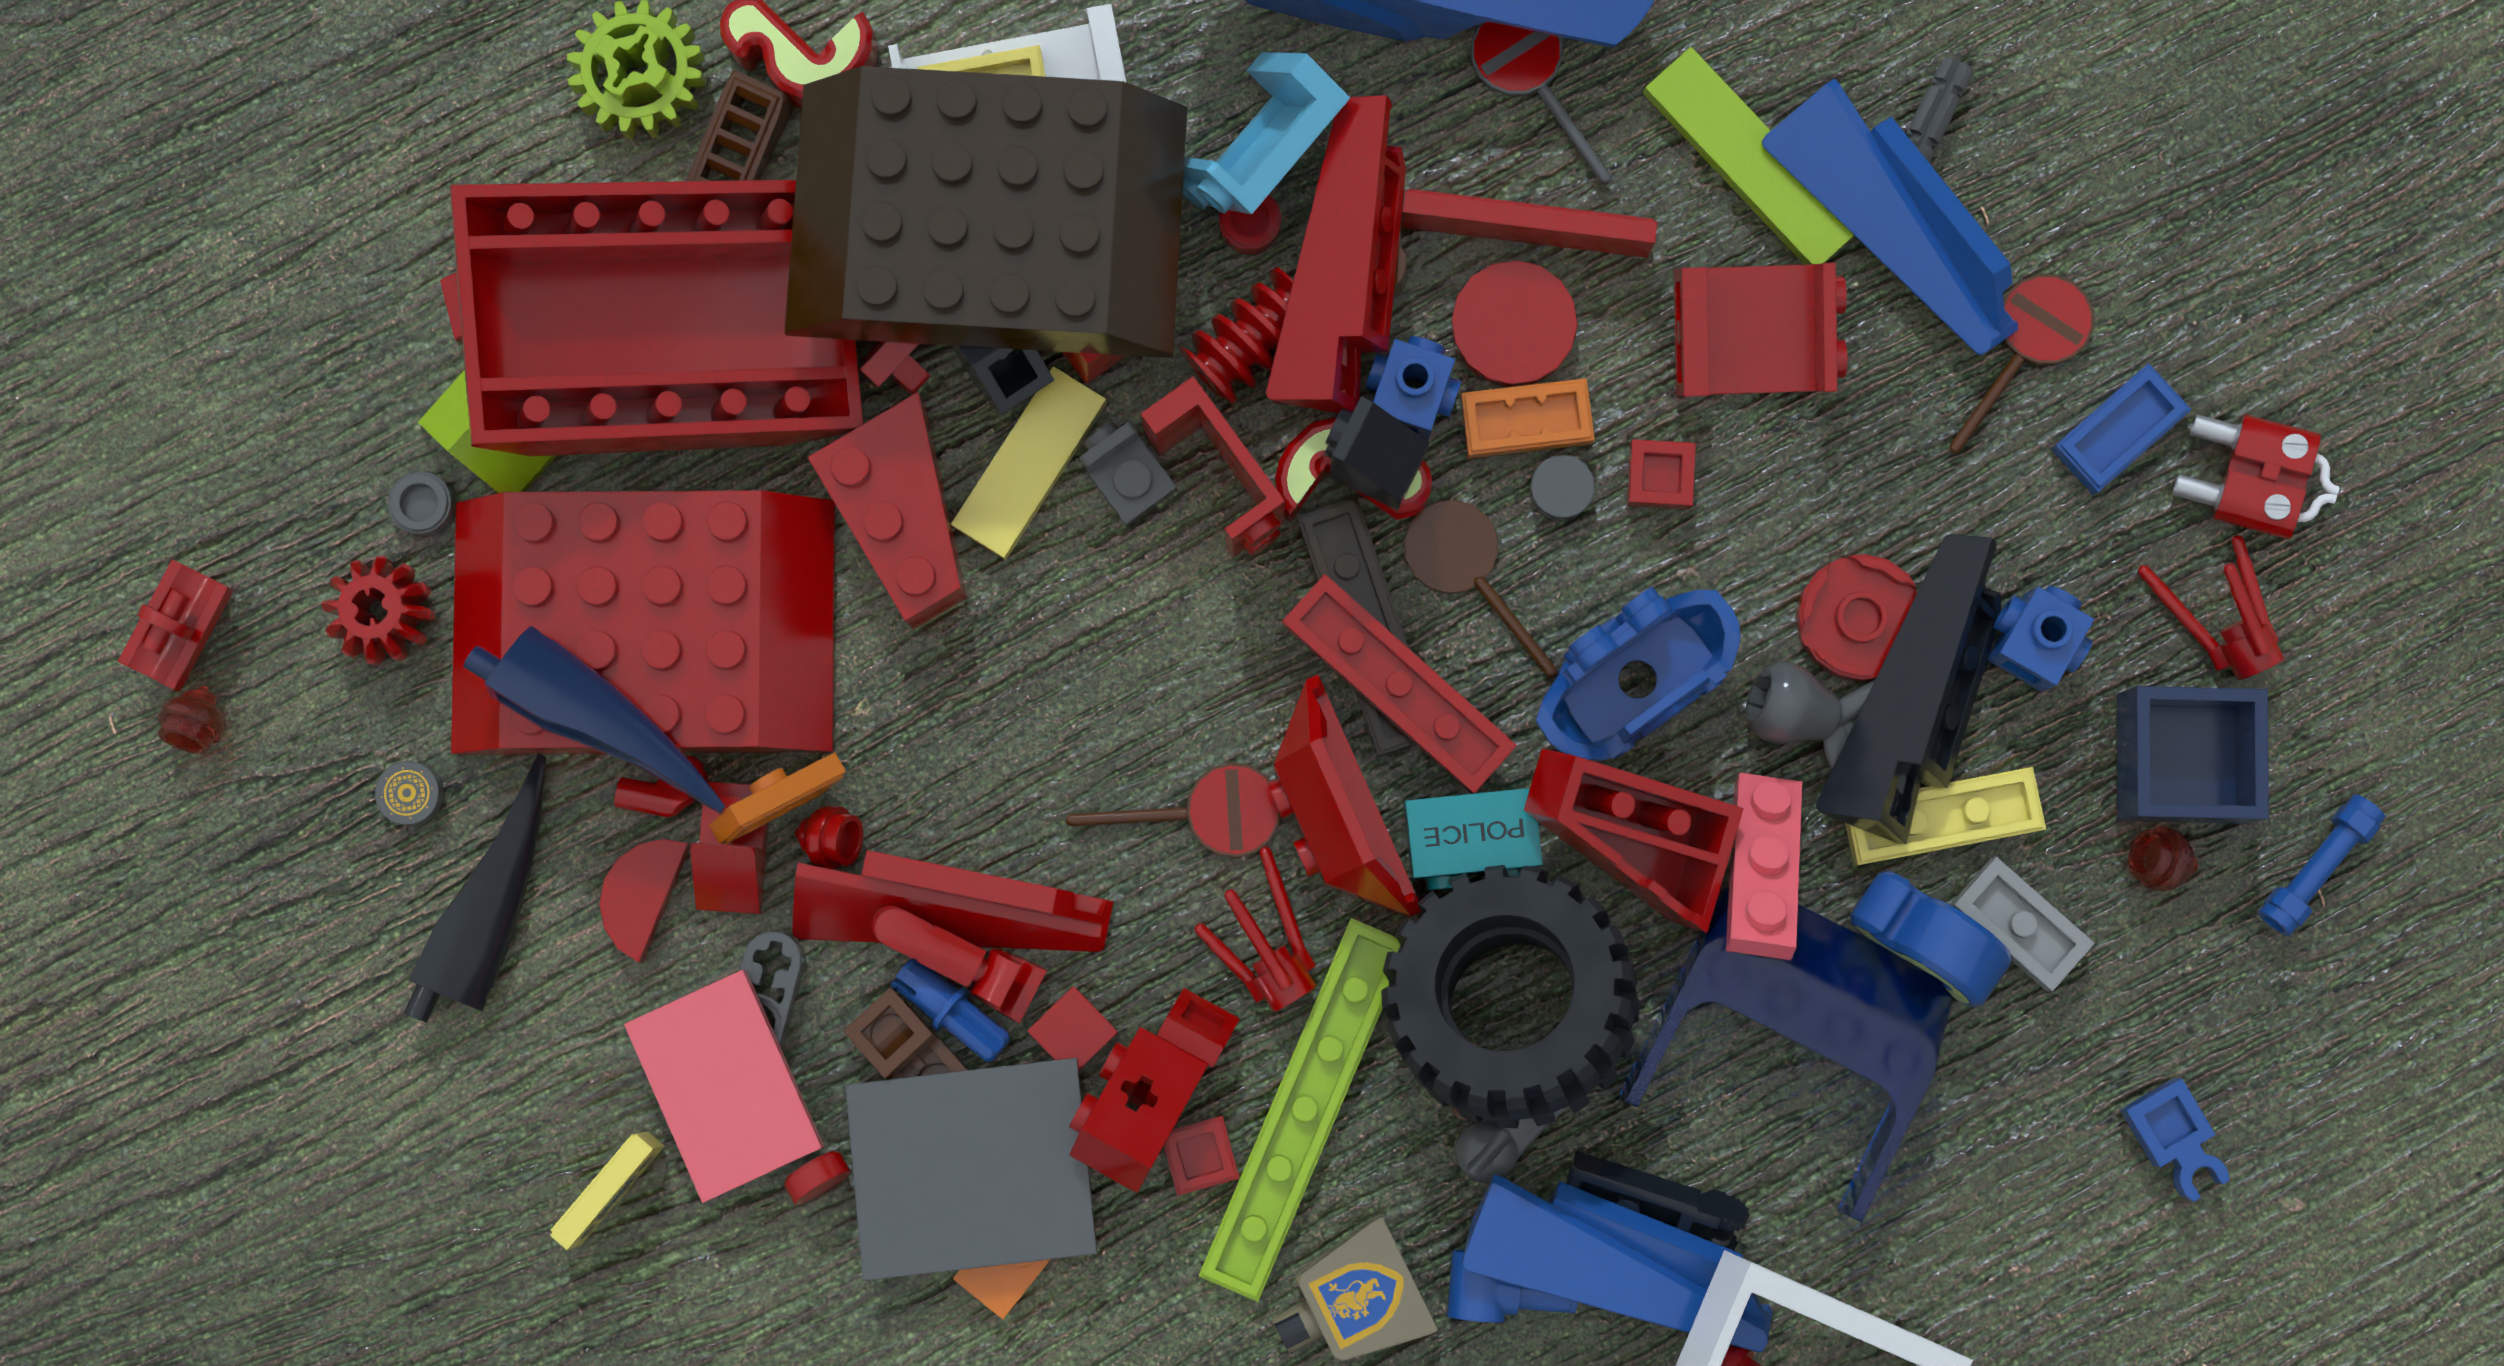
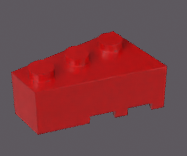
M919 392L808 456L809 461L903 619L913 630L968 598L943 490L940 467L933 444L927 407Z

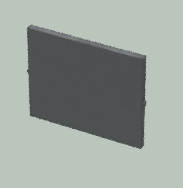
M1077 1058L845 1085L853 1176L850 1179V1185L855 1190L863 1281L1098 1254L1089 1166L1069 1156L1079 1134L1069 1128V1125L1082 1103Z

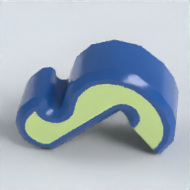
M1888 870L1877 874L1849 915L1851 925L1858 932L1943 982L1945 989L1957 1001L1969 1007L1975 1008L1984 1005L2012 963L2010 951L1993 933L1957 908L1922 893L1909 880Z

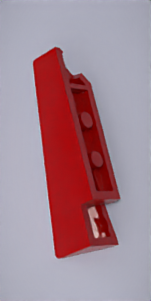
M1387 95L1350 97L1334 117L1266 390V396L1274 402L1339 413L1343 408L1353 413L1360 400L1361 351L1364 353H1388L1406 165L1402 147L1387 145L1390 109L1392 108L1391 100Z
M867 850L861 875L803 863L797 864L792 933L798 939L882 943L872 931L871 923L873 916L879 909L893 905L979 947L1100 952L1105 947L1114 901Z

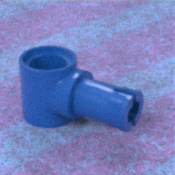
M1452 1250L1447 1317L1468 1321L1500 1323L1505 1322V1315H1516L1518 1309L1563 1313L1576 1312L1578 1302L1467 1272L1461 1266L1464 1250Z

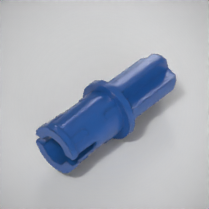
M912 958L895 976L897 978L892 981L890 987L907 1000H910L933 1020L932 1028L939 1031L944 1027L984 1061H993L1007 1046L1010 1040L1008 1032L967 999L970 991L965 987L958 990L934 970L918 963Z

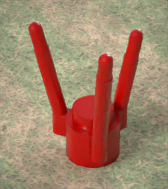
M2236 535L2232 538V546L2239 572L2233 563H2229L2224 566V574L2242 620L2220 631L2225 641L2220 645L2150 567L2141 565L2138 568L2140 577L2205 649L2216 671L2230 666L2238 681L2265 671L2285 659L2277 644L2279 639L2269 621L2251 557H2249L2245 540L2241 535Z
M1262 847L1259 854L1292 954L1289 953L1285 945L1275 950L1272 949L1249 910L1245 907L1236 891L1232 889L1227 890L1224 897L1237 921L1261 957V959L1252 964L1257 976L1206 925L1199 923L1195 926L1194 930L1209 946V949L1245 984L1256 1003L1265 998L1272 1011L1277 1012L1317 986L1308 972L1316 964L1304 945L1273 853L1269 847Z

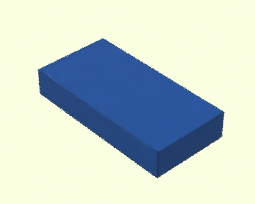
M2148 363L2055 444L2051 450L2089 492L2095 495L2192 409Z

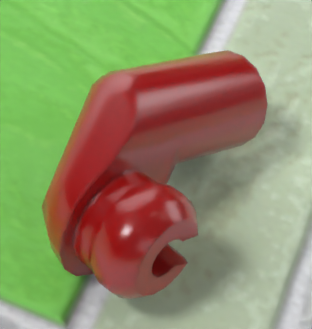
M686 756L706 782H708V775L704 770L702 762L696 757ZM621 777L616 788L614 805L616 808L661 817H674L696 800L660 779L655 783Z

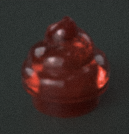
M207 686L186 691L179 697L169 699L164 703L157 717L161 724L158 736L162 741L178 750L192 754H205L212 743L220 741L224 731L222 724L223 715L215 706L216 698L208 690Z
M2158 827L2154 830L2142 831L2133 841L2129 851L2128 864L2130 872L2148 889L2160 892L2173 890L2179 884L2187 881L2198 870V860L2194 855L2192 846L2181 832L2172 828Z

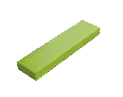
M1692 47L1687 49L1645 87L1643 91L1644 96L1804 265L1826 263L1854 237L1831 212L1763 148L1762 140L1771 130Z

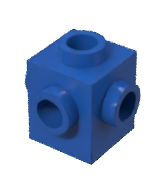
M1411 336L1408 343L1394 339L1389 356L1380 353L1376 354L1365 389L1376 392L1373 400L1375 404L1428 441L1437 414L1450 417L1462 382L1450 377L1455 359L1444 355L1445 347L1425 338ZM1408 381H1414L1419 383L1422 387L1418 389H1413L1408 387L1405 383Z
M2048 586L2046 590L2036 587L2025 593L2021 599L2013 595L2007 601L1994 623L1993 628L2000 631L2001 634L1993 646L1987 661L2040 692L2057 686L2065 670L2074 673L2079 668L2093 643V640L2085 635L2095 619L2080 611L2082 606L2080 600L2054 586Z

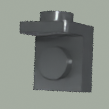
M1131 421L1120 428L1112 422L1102 427L1085 441L1084 446L1088 451L1079 458L1082 468L1126 528L1177 492L1176 485L1142 441L1139 431Z

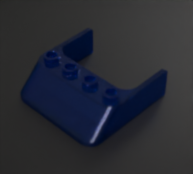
M1728 887L1717 898L1708 932L1700 931L1621 1090L1618 1100L1633 1107L1639 1105L1681 1019L1690 1008L1705 1002L1724 1005L1875 1082L1887 1092L1891 1100L1837 1209L1838 1213L1862 1222L1934 1076L1952 1005L1951 994L1945 989L1943 982L1880 945L1799 904L1796 949L1791 960L1726 951Z

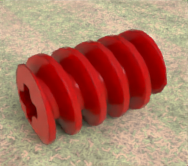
M1274 267L1270 270L1269 274L1274 290L1258 282L1251 286L1250 293L1255 307L1243 299L1236 298L1231 302L1230 306L1235 322L1221 314H1216L1212 318L1211 324L1216 339L1201 330H1197L1192 334L1196 355L1184 347L1178 346L1188 364L1214 394L1232 405L1238 401L1232 386L1233 381L1237 379L1253 389L1257 386V382L1251 367L1257 363L1269 372L1272 370L1274 359L1271 350L1275 347L1277 348L1293 285V280L1279 267Z

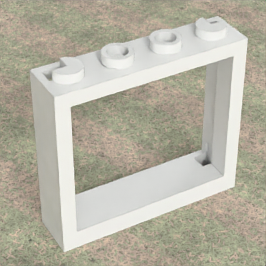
M1724 1250L1676 1366H1721L1751 1293H1755L1915 1363L1916 1366H1971L1973 1360Z

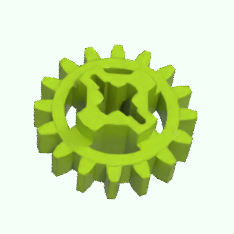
M641 0L637 7V12L629 14L622 1L615 2L614 18L607 20L598 11L592 14L594 23L597 26V29L592 34L583 30L576 31L575 36L584 47L583 52L567 53L566 60L573 69L581 73L568 78V85L575 94H584L577 104L586 116L597 113L596 122L605 132L611 130L619 122L620 131L626 139H633L637 126H644L652 139L659 137L658 122L666 119L672 126L678 128L682 125L680 117L676 113L679 107L682 105L696 110L699 104L689 91L691 87L706 86L707 80L702 71L693 68L706 61L705 55L700 46L690 45L696 36L687 23L676 27L677 17L670 8L666 7L656 18L648 0ZM670 45L674 49L677 61L675 76L671 75L665 67V63L670 56L668 52ZM599 63L608 72V77L603 84L606 89L604 94L601 93L598 85L597 73ZM646 64L648 67L643 75L635 71L630 73L629 76L626 73L631 65L635 68H642ZM655 101V102H653V103H651V104L638 107L640 104H644V103H648V102Z

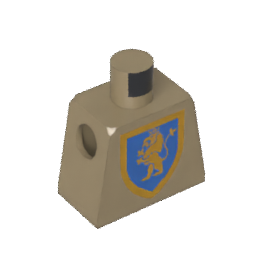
M1381 1213L1368 1219L1298 1271L1295 1277L1306 1301L1272 1317L1289 1353L1324 1336L1336 1362L1428 1336L1438 1331Z

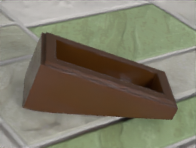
M733 70L720 95L686 181H710L706 178L711 169L737 181L760 180L795 109L790 97L782 91ZM747 100L767 109L764 119L742 110L741 107L744 101ZM733 123L757 133L755 142L752 143L730 133L729 131ZM722 146L747 157L745 166H739L718 156Z

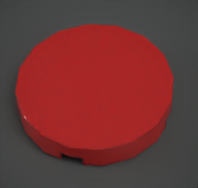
M1518 260L1495 263L1473 275L1457 295L1450 323L1454 348L1466 368L1478 377L1482 376L1487 381L1495 382V385L1507 388L1537 384L1555 373L1572 349L1578 325L1574 301L1562 281L1542 266Z
M1867 554L1837 559L1818 570L1800 593L1795 616L1799 641L1812 662L1833 677L1854 682L1874 680L1916 597L1917 587L1908 573L1888 559Z

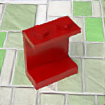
M1836 263L1673 269L1676 396L1804 391L1837 392V378H1845L1847 373V347L1845 340H1837L1836 314L1845 313L1847 290L1844 276H1836Z
M1194 376L1140 413L1145 437L1160 457L1201 428L1257 504V506L1224 528L1226 548L1233 558L1245 549L1251 556L1256 555L1281 536L1282 533L1278 528L1285 519V500Z

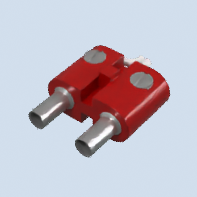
M2196 414L2190 435L2231 446L2228 468L2221 485L2179 474L2173 490L2174 496L2214 506L2213 519L2289 540L2292 537L2297 522L2312 520L2317 516L2321 506L2326 503L2335 504L2339 486L2331 483L2329 479V463L2322 455L2317 453L2321 434L2247 414L2243 415L2238 425ZM2314 463H2317L2320 467L2321 485L2330 494L2318 496L2312 502L2308 511L2300 513L2307 491L2305 488L2308 478L2312 473Z

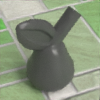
M1789 661L1770 664L1755 678L1748 694L1746 716L1750 729L1759 738L1773 744L1781 745L1798 741L1823 740L1826 759L1831 769H1833L1876 679L1839 699L1834 693L1824 687L1809 670Z

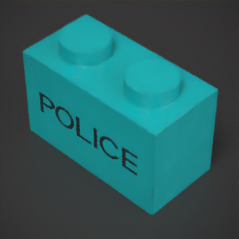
M1530 788L1405 801L1403 811L1411 881L1425 879L1426 891L1453 889L1449 882L1450 879L1463 873H1467V875L1485 873V867L1505 865L1509 876H1520L1523 866L1535 868L1542 866L1538 821L1523 811Z

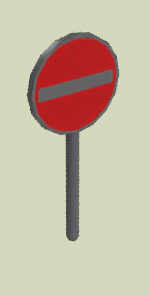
M1495 22L1479 24L1471 40V63L1478 78L1491 90L1506 96H1527L1537 92L1599 181L1604 185L1611 183V174L1548 87V84L1556 77L1563 60V41L1561 37Z

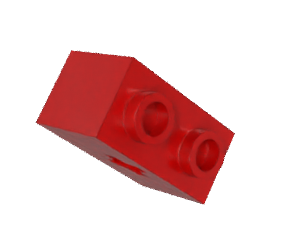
M1142 1027L1138 1029L1129 1047L1117 1042L1098 1075L1108 1081L1102 1094L1098 1099L1087 1093L1069 1125V1128L1079 1133L1069 1156L1138 1193L1194 1093L1208 1064ZM1129 1101L1140 1106L1137 1112L1126 1107Z

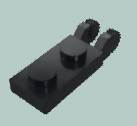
M1579 1151L1575 1152L1565 1180V1184L1735 1251L1738 1244L1734 1231L1739 1232L1740 1228L1744 1229L1750 1215L1748 1213L1749 1208L1745 1206L1746 1203L1741 1202L1740 1198L1737 1199L1734 1195L1728 1196L1725 1192L1715 1189L1701 1193L1699 1189Z

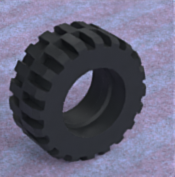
M1505 865L1485 867L1486 879L1471 883L1467 873L1450 879L1449 882L1454 891L1441 899L1431 891L1417 903L1423 913L1418 921L1414 923L1410 919L1405 918L1395 933L1400 943L1398 953L1394 951L1387 952L1383 967V973L1387 977L1389 985L1381 990L1382 1009L1389 1018L1390 1025L1387 1029L1394 1046L1417 1081H1420L1428 1093L1444 1107L1448 1105L1453 1106L1461 1117L1479 1124L1484 1118H1489L1495 1121L1498 1128L1518 1129L1519 1120L1533 1118L1538 1127L1556 1122L1554 1112L1567 1106L1571 1107L1574 1114L1590 1104L1587 1094L1597 1085L1606 1090L1618 1076L1614 1066L1619 1057H1629L1635 1041L1631 1031L1633 1024L1639 1022L1640 1002L1636 992L1638 982L1626 944L1618 927L1613 926L1607 910L1594 896L1586 899L1582 896L1578 884L1563 876L1558 877L1555 882L1547 880L1544 870L1540 868L1523 866L1520 876H1509ZM1508 945H1531L1555 954L1569 972L1572 983V1000L1566 1015L1548 1036L1526 1048L1512 1051H1493L1473 1045L1461 1034L1453 1019L1451 1001L1460 977L1476 959L1491 950Z

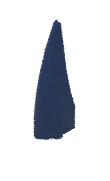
M530 626L508 649L502 659L479 645L475 646L466 658L463 667L485 680L484 684L491 698L543 730L567 737L631 763L719 814H722L725 809L724 803L696 767L657 724L617 687L568 649L540 633L535 627Z

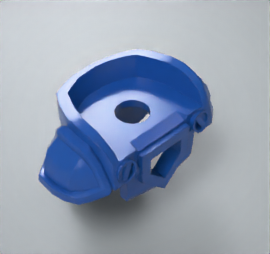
M1652 586L1627 603L1621 609L1622 613L1601 625L1595 626L1568 647L1569 651L1563 655L1564 661L1558 670L1557 678L1544 695L1537 714L1536 723L1547 741L1561 753L1578 756L1587 760L1604 761L1608 758L1616 759L1629 751L1635 745L1634 741L1637 739L1641 741L1700 697L1699 694L1705 695L1720 685L1723 679L1727 677L1726 672H1729L1733 667L1741 637L1739 622L1733 609L1717 590H1695L1664 599ZM1630 662H1643L1651 667L1656 677L1655 688L1651 694L1643 698H1632L1622 691L1618 678L1621 669Z

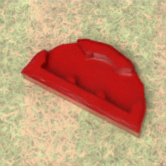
M659 839L638 844L617 859L604 879L599 902L604 929L617 949L638 963H643L691 848L689 843Z

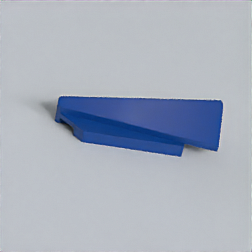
M1833 79L1763 138V148L1976 354H1986L2018 330L2017 321H2014L2004 309L2003 292L2013 283L2010 262L1892 116L1870 131L1836 79Z
M1494 1174L1473 1216L1461 1266L1470 1273L1690 1333L1724 1250L1739 1257H1744L1738 1252L1560 1181L1548 1203L1509 1180ZM1751 1293L1730 1345L1762 1352L1768 1343L1772 1309L1769 1304H1761L1755 1293Z

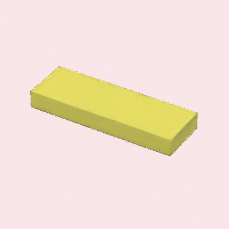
M1054 366L1049 371L1054 381L1035 393L951 523L954 529L1005 561L1107 404V400Z
M2033 767L1950 782L1948 789L1934 786L1919 788L1906 844L1887 840L1845 823L1854 866L2046 830Z

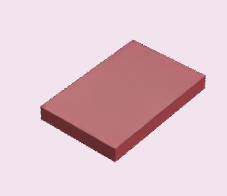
M742 969L624 1024L702 1203L825 1147L747 970Z

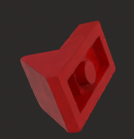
M707 782L724 803V810L730 805L752 795L749 789L750 784ZM702 804L699 843H691L690 848L696 910L762 914L769 823L727 845L724 843L719 844L709 824L720 814Z

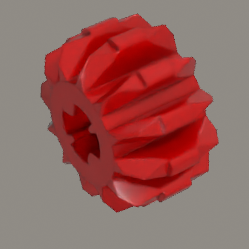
M377 556L371 570L365 563L359 560L350 562V573L353 579L351 582L337 576L330 579V585L333 589L341 592L339 600L329 599L321 603L323 611L339 616L326 627L327 635L334 639L344 638L341 652L351 658H355L363 652L365 661L371 665H381L386 651L394 660H405L407 658V649L404 640L408 639L419 645H423L427 640L423 632L415 629L417 622H430L436 618L433 610L418 606L419 603L427 599L431 594L430 587L422 582L413 583L416 573L414 568L403 563L394 569L392 561L385 556ZM376 600L382 602V607L388 611L386 617L381 622L376 620L375 614L370 611L371 605Z

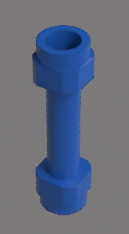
M2353 794L2348 802L2343 804L2331 818L2332 823L2336 827L2286 888L2276 887L2267 897L2263 907L2258 911L2260 918L2277 932L2290 937L2296 928L2301 927L2312 913V909L2307 905L2357 842L2363 844L2368 843L2380 829V824L2386 818L2385 814L2368 799Z

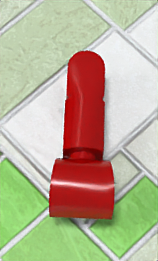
M885 906L879 909L873 916L871 923L872 931L876 938L884 945L915 959L918 963L966 987L973 981L974 984L970 990L971 995L991 1009L1019 1024L1047 972L1045 968L1026 958L1000 949L992 948L987 959H985L986 950L935 924L931 925L924 919L897 906Z

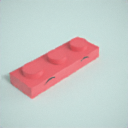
M1739 772L1734 785L1733 805L1744 809L1731 850L1726 951L1791 960L1797 941L1802 781Z

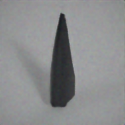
M537 754L495 841L436 922L410 976L409 981L417 985L403 1012L404 1014L428 1023L440 995L483 1011L486 1005V998L491 988L495 985L512 939L533 864L542 811L546 766L545 756Z

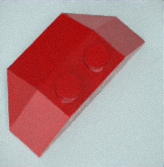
M1319 675L1306 679L1273 764V770L1277 779L1267 783L1282 819L1293 814L1303 835V838L1293 842L1302 866L1308 877L1319 873L1325 886L1407 918L1422 912L1417 904L1419 900Z

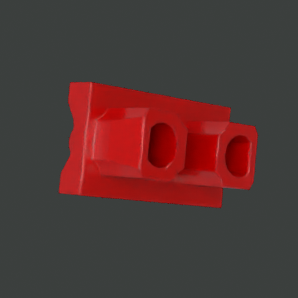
M172 559L148 605L142 604L137 613L140 620L117 662L180 692L234 589Z

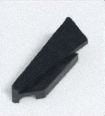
M1949 534L1943 538L1816 802V809L1822 814L1887 840L1906 844L1921 782L1927 786L1948 789L1997 630L1993 626L2002 610L2000 592L1987 589L1985 585L1994 552L1997 551L1996 541L1993 538Z

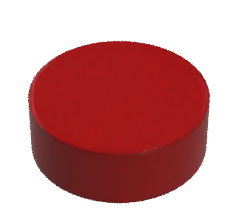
M1268 195L1253 214L1228 210L1226 213L1219 211V230L1224 242L1234 251L1248 255L1258 254L1269 249L1276 242L1281 230V212L1273 197Z
M830 1151L809 1161L791 1173L785 1179L784 1187L794 1205L797 1206L832 1189L845 1180L852 1171L841 1152Z

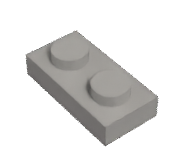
M1998 857L1990 858L1950 904L1993 933L2008 948L2012 961L2046 992L2054 991L2095 944Z

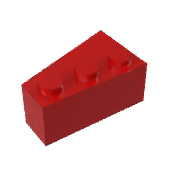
M1542 748L1523 811L1670 922L1705 933L1708 932L1744 808L1578 756Z

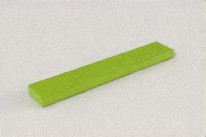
M1350 918L1200 1270L1199 1277L1256 1302L1259 1301L1382 1011L1381 990L1389 985V981L1383 973L1387 952L1392 951L1398 953L1400 943L1395 936Z

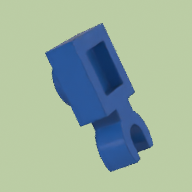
M2173 1078L2120 1109L2152 1165L2162 1167L2171 1161L2175 1166L2173 1170V1184L2177 1192L2184 1199L2195 1202L2201 1198L2198 1190L2192 1183L2193 1173L2200 1167L2208 1170L2210 1177L2216 1184L2223 1185L2229 1182V1173L2223 1162L2215 1156L2205 1154L2200 1146L2201 1143L2216 1134L2182 1078Z

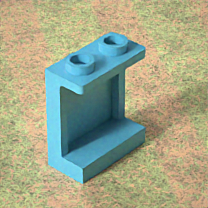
M1261 52L1246 71L1272 97L1216 162L1185 157L1183 196L1202 210L1209 206L1222 213L1231 210L1253 214L1347 103L1350 97L1307 53Z

